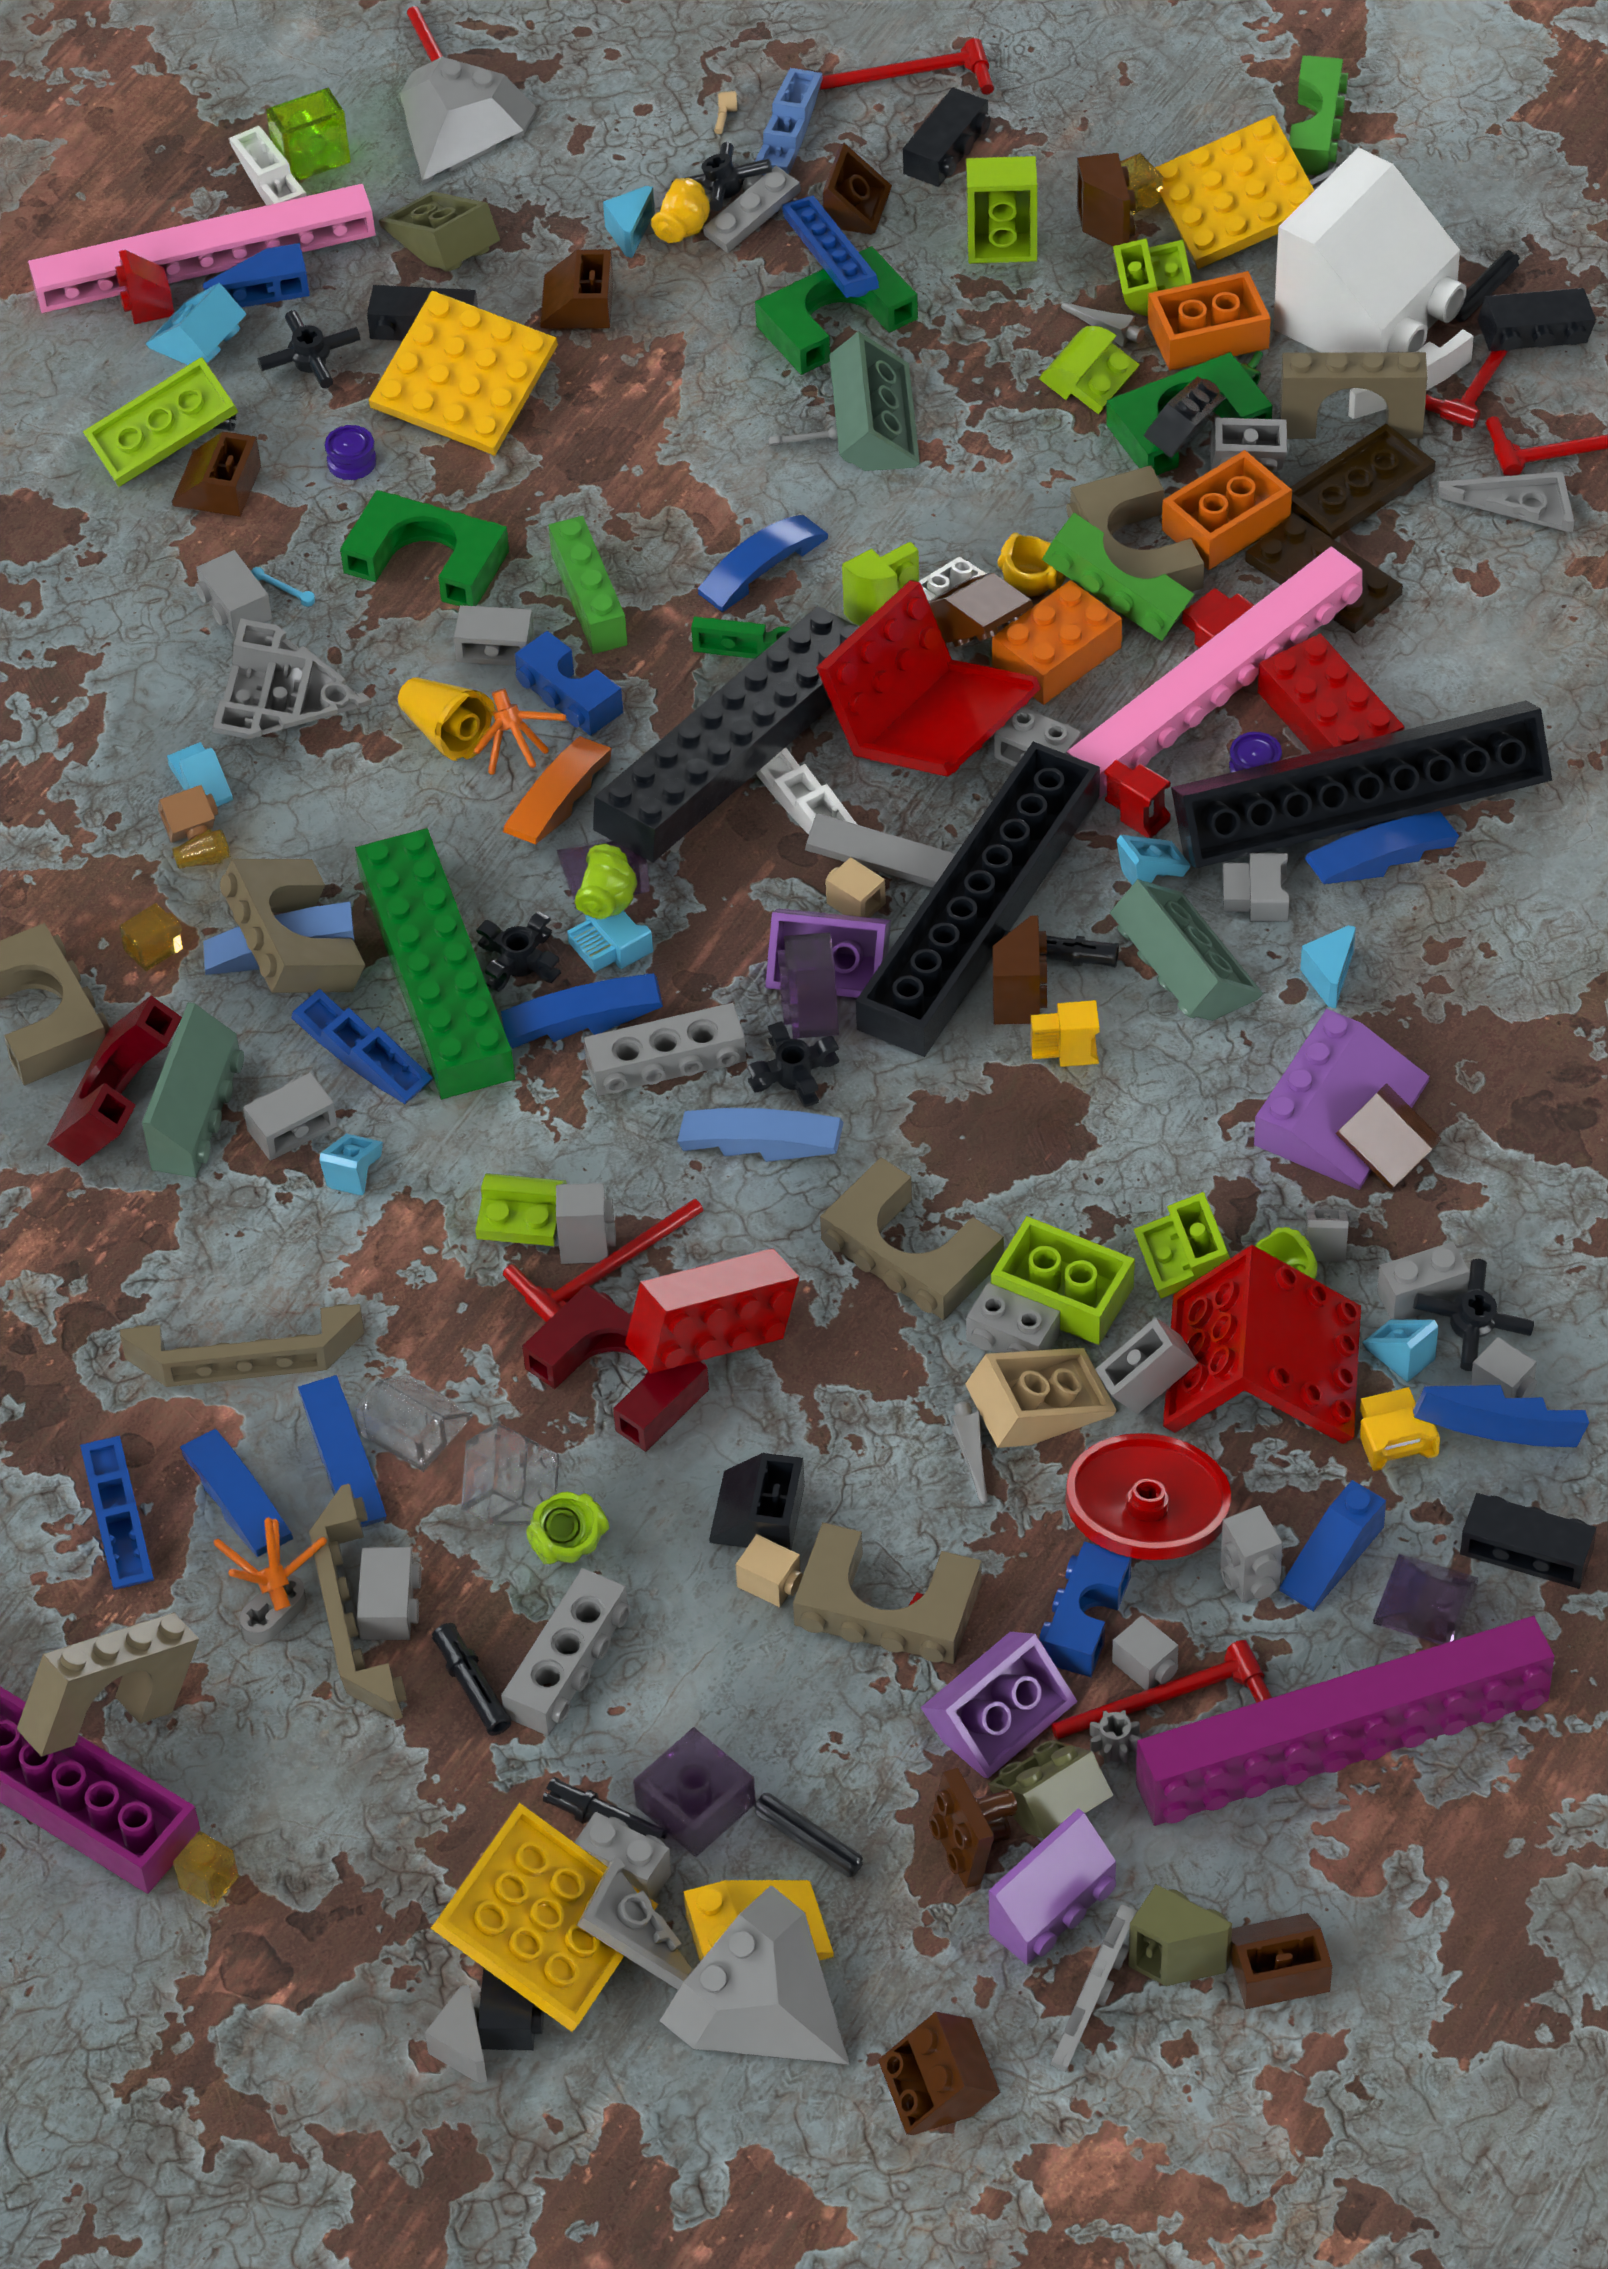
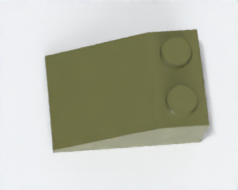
M434 191L379 220L380 226L426 265L443 269V271H452L461 267L462 261L471 256H479L488 252L489 246L500 241L487 202Z

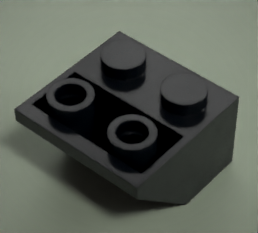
M761 1453L725 1470L711 1528L710 1543L747 1548L757 1534L792 1550L805 1487L803 1458Z

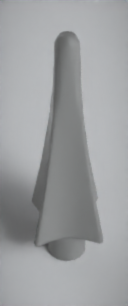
M1068 302L1061 304V308L1064 311L1078 317L1091 326L1102 327L1116 334L1114 342L1123 348L1128 340L1140 343L1144 338V330L1134 326L1135 316L1105 312Z
M960 1402L954 1406L956 1415L951 1416L954 1422V1426L951 1429L969 1468L978 1500L981 1504H986L988 1502V1495L982 1463L980 1411L972 1413L970 1403Z

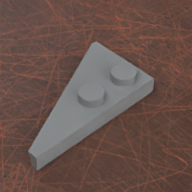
M1563 471L1438 482L1437 492L1440 499L1566 532H1573L1574 518Z
M615 1856L604 1872L577 1926L679 1990L682 1983L693 1971L677 1949L681 1942L663 1917L654 1911L651 1901L643 1890L639 1893L635 1891L622 1873L626 1866Z
M1123 1904L1120 1905L1104 1937L1050 2062L1051 2066L1066 2072L1096 2003L1102 2006L1105 2005L1114 1985V1982L1107 1978L1112 1968L1120 1970L1127 1955L1129 1946L1123 1944L1128 1933L1130 1922L1137 1912L1136 1910Z

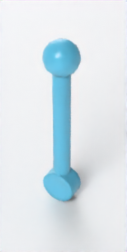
M254 567L251 570L258 581L263 580L299 598L303 606L309 607L315 603L314 593L310 591L301 592L265 574L261 567Z

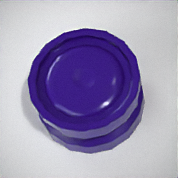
M345 425L329 433L325 439L326 460L329 471L335 477L343 480H356L364 478L373 471L376 466V453L371 432L358 425Z
M1247 732L1238 736L1230 747V773L1282 760L1281 745L1276 738L1267 733Z

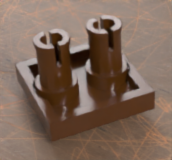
M954 1768L942 1772L939 1788L935 1793L933 1812L929 1817V1827L933 1837L942 1842L947 1852V1861L951 1871L959 1875L965 1888H970L982 1883L992 1843L1005 1841L1010 1838L1011 1829L1006 1817L1016 1815L1017 1802L1010 1789L980 1798L974 1797L959 1768Z

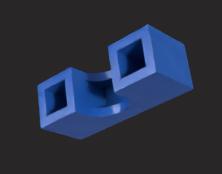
M549 631L544 632L515 653V674L519 683L527 689H532L542 698L547 706L556 708L559 712L565 714L571 725L580 727L590 736L623 713L621 688L599 670L595 669L582 678H570L574 675L572 649Z
M1084 1541L1079 1555H1072L1069 1560L1065 1576L1068 1579L1065 1589L1059 1588L1057 1590L1052 1606V1612H1055L1052 1622L1045 1621L1039 1640L1057 1668L1092 1677L1105 1644V1621L1089 1617L1084 1611L1096 1606L1118 1611L1131 1579V1558Z

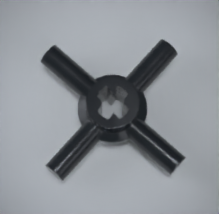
M724 142L721 145L719 154H715L703 162V174L686 178L693 179L700 183L703 188L710 190V209L720 211L723 207L724 199L736 195L741 190L742 185L739 179L772 172L770 160L765 159L738 165L732 162L733 144Z
M291 310L287 312L285 319L293 333L288 349L257 358L260 370L265 371L295 362L296 367L300 371L314 373L322 388L331 387L333 379L325 366L326 358L329 356L331 349L360 341L357 327L324 337L319 328L304 326L297 311Z
M1473 1259L1471 1261L1468 1292L1460 1294L1454 1301L1417 1293L1413 1304L1414 1309L1450 1317L1453 1331L1463 1338L1460 1367L1465 1371H1472L1473 1362L1478 1357L1479 1338L1488 1335L1494 1328L1531 1336L1534 1328L1533 1320L1497 1312L1495 1299L1488 1292L1484 1291L1487 1262L1483 1259Z

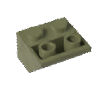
M1055 1740L1038 1745L1033 1750L1034 1755L1025 1761L1014 1762L1003 1767L998 1773L999 1777L988 1783L993 1794L1005 1789H1010L1013 1792L1017 1802V1811L1013 1818L1026 1833L1043 1839L1078 1808L1087 1813L1113 1796L1092 1751Z
M1155 1884L1130 1922L1128 1967L1165 1986L1226 1973L1230 1967L1232 1923L1220 1912L1214 1909L1206 1910L1190 1902L1183 1893L1174 1889L1167 1890Z

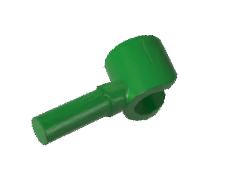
M1256 351L1247 365L1240 364L1256 385H1258L1261 378V372L1256 370L1263 357L1261 351Z

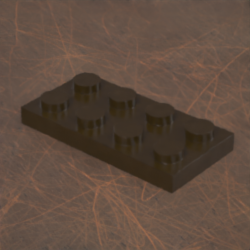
M1385 423L1291 486V510L1326 535L1335 539L1435 472L1436 461Z
M1294 513L1246 551L1245 562L1280 585L1331 546L1362 569L1363 590L1361 596L1355 603L1348 604L1336 613L1332 619L1354 634L1402 595L1403 584Z

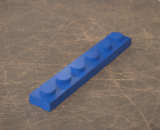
M814 195L782 204L783 216L846 298L861 297L869 291L879 288L875 272Z

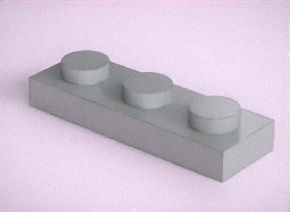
M778 166L772 168V172L766 173L703 226L704 236L729 253L782 208V204L788 203L801 192L800 182Z

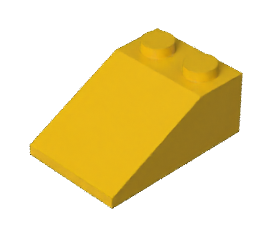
M724 1880L683 1891L686 1919L699 1961L704 1958L736 1917L771 1885L805 1912L819 1961L834 1957L810 1880Z

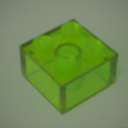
M329 87L266 109L270 140L289 162L290 172L297 181L351 163L345 112Z

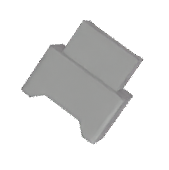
M1250 853L1249 863H1223V912H1250V922H1288L1289 894L1281 888V885L1287 881L1288 853Z

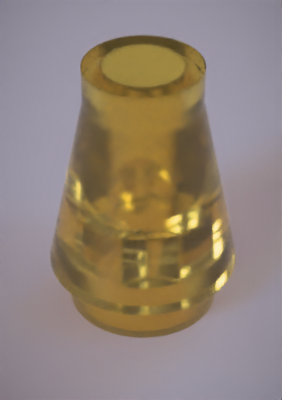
M210 828L184 844L172 848L179 869L223 864V859L231 857L222 829L213 831Z

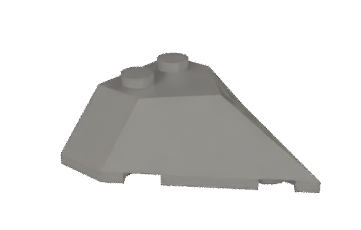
M443 56L412 71L399 94L415 159L418 163L422 186L433 181V175L447 168L451 172L495 150V144L509 137L515 140L523 136L537 113L536 107L504 74Z
M240 618L233 646L232 666L224 698L219 700L212 732L251 739L371 705L372 700L363 692L357 694L345 684V678L304 646L299 648L286 638V632L277 625Z
M771 1885L736 1917L690 1973L666 2009L660 2022L694 2050H711L850 2065L806 1914Z

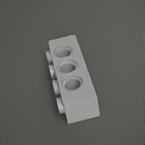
M733 1003L583 1037L586 1064L597 1096L619 1093L626 1089L647 1084L653 1085L681 1076H692L699 1072L720 1067H730L746 1061L745 1036Z
M582 1568L501 1695L503 1708L512 1721L549 1736L556 1723L561 1724L566 1719L570 1710L571 1699L576 1691L581 1692L586 1687L590 1678L591 1667L596 1659L601 1660L606 1655L611 1642L610 1637L616 1627H623L628 1619L631 1607L627 1601L625 1585ZM586 1620H595V1621L590 1622V1623H585V1622H583V1621H586ZM568 1651H573V1652H575V1653L570 1654V1655H565V1654H563V1653L568 1652ZM548 1683H554V1684H555V1685L550 1686V1687H544V1686H543L544 1684H548Z

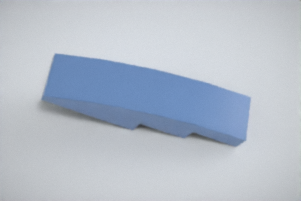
M794 68L789 69L772 103V116L763 132V145L754 162L769 159L772 168L778 166L787 174L790 173L816 103L822 82V73Z
M351 901L309 907L274 915L283 926L305 937L352 938L354 940ZM239 926L203 941L206 975L259 970L256 959L248 948L246 939Z
M764 1108L692 1110L684 1112L677 1142L683 1151L719 1147L724 1156L760 1152L766 1162L836 1154L844 1122L838 1117Z

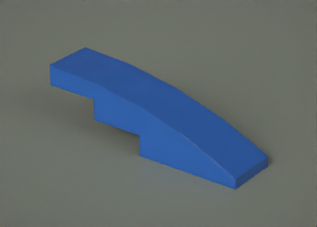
M1440 811L1400 818L1350 834L1307 853L1305 860L1323 884L1384 877L1390 865L1419 862L1423 852L1426 850L1454 847L1459 835Z
M652 973L613 978L568 988L501 1011V1017L509 1045L514 1049L545 1035H548L553 1042H556L586 1028H589L593 1035L600 1034L663 1007L657 977Z
M318 989L292 1012L291 1019L319 1044L360 1076L404 1104L408 1103L433 1080V1077L379 1026L374 1030L371 1029L349 1007L343 1011L321 989Z
M337 1375L298 1386L304 1410L322 1464L324 1463L333 1494L335 1495L342 1485L350 1483L354 1497H362L365 1504L368 1521L361 1522L362 1527L385 1521L387 1515Z
M1501 1385L1425 1386L1413 1410L1415 1418L1456 1432L1495 1441L1531 1446L1577 1447L1589 1425L1585 1410H1547L1543 1397L1505 1398Z
M216 1428L180 1446L184 1459L200 1476L204 1490L221 1508L225 1521L256 1557L268 1552L264 1520L267 1517L279 1521L280 1546L293 1540L291 1531L266 1493Z
M120 1435L81 1444L80 1448L113 1589L117 1590L154 1581Z

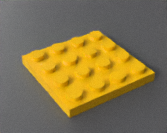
M1274 115L1148 170L1151 180L1197 269L1278 234V227L1315 191Z
M432 290L368 400L370 408L495 456L557 348V338Z
M521 1803L513 1810L431 1927L433 1931L571 2032L579 2025L624 1957L615 1949L577 1926L607 1866ZM633 1886V1888L635 1889V1891H636L637 1893L641 1892L640 1890H638L637 1888H635V1887ZM650 1899L652 1908L655 1911L659 1904Z

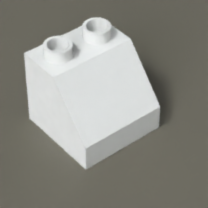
M1358 147L1278 227L1274 330L1320 353L1417 352L1426 341L1428 329L1438 319L1448 323L1458 314L1466 296V285L1458 281L1460 249L1394 164Z

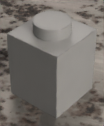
M1497 1336L1473 1362L1471 1385H1501L1505 1398H1529L1537 1386V1380H1535L1537 1362Z
M1141 1615L1113 1639L1112 1663L1144 1690L1156 1687L1159 1683H1167L1177 1672L1178 1644Z

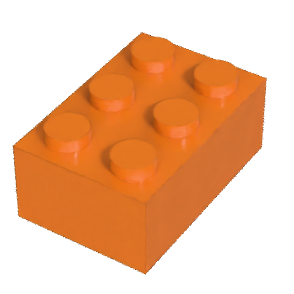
M1249 271L1148 293V326L1169 371L1198 365L1229 352L1233 356L1269 349L1271 318Z
M1244 450L1163 499L1162 531L1176 543L1191 539L1204 562V567L1210 570L1264 537L1291 515L1292 489Z
M1069 580L1022 614L1018 620L1011 622L992 637V667L1036 676L1041 689L1033 698L1044 705L1122 648V617L1075 582Z

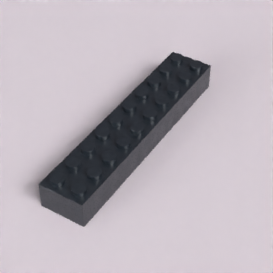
M816 606L594 796L593 830L654 863L832 707L816 667L859 627Z
M1525 700L1171 787L1183 856L1192 866L1201 868L1249 856L1250 853H1261L1552 781L1541 708Z
M1034 741L1031 743L857 998V1030L925 1057L992 958L993 945L1003 938L1005 930L1010 931L1099 798V766Z

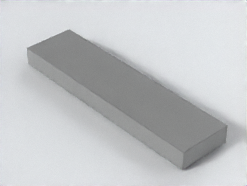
M819 813L815 815L805 847L806 851L846 862L851 857L868 869L932 888L956 855V853Z

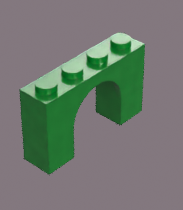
M872 246L859 253L877 275L879 288L869 291L864 296L846 298L827 272L822 269L755 301L756 327L800 375L830 362V336L811 317L812 313L822 306L839 302L859 305L870 312L888 333L918 320V294Z
M1229 352L1107 400L1106 426L1138 468L1151 465L1155 474L1160 475L1179 467V451L1171 458L1143 435L1165 405L1197 376L1213 382L1219 388V393L1225 397L1224 401L1215 411V414L1221 418L1272 419L1273 405L1233 354Z
M376 490L340 548L343 573L377 582L391 557L400 548L419 541H433L446 545L453 550V553L438 576L441 601L460 607V605H478L509 553L507 526L436 507L429 503L404 498L397 494Z

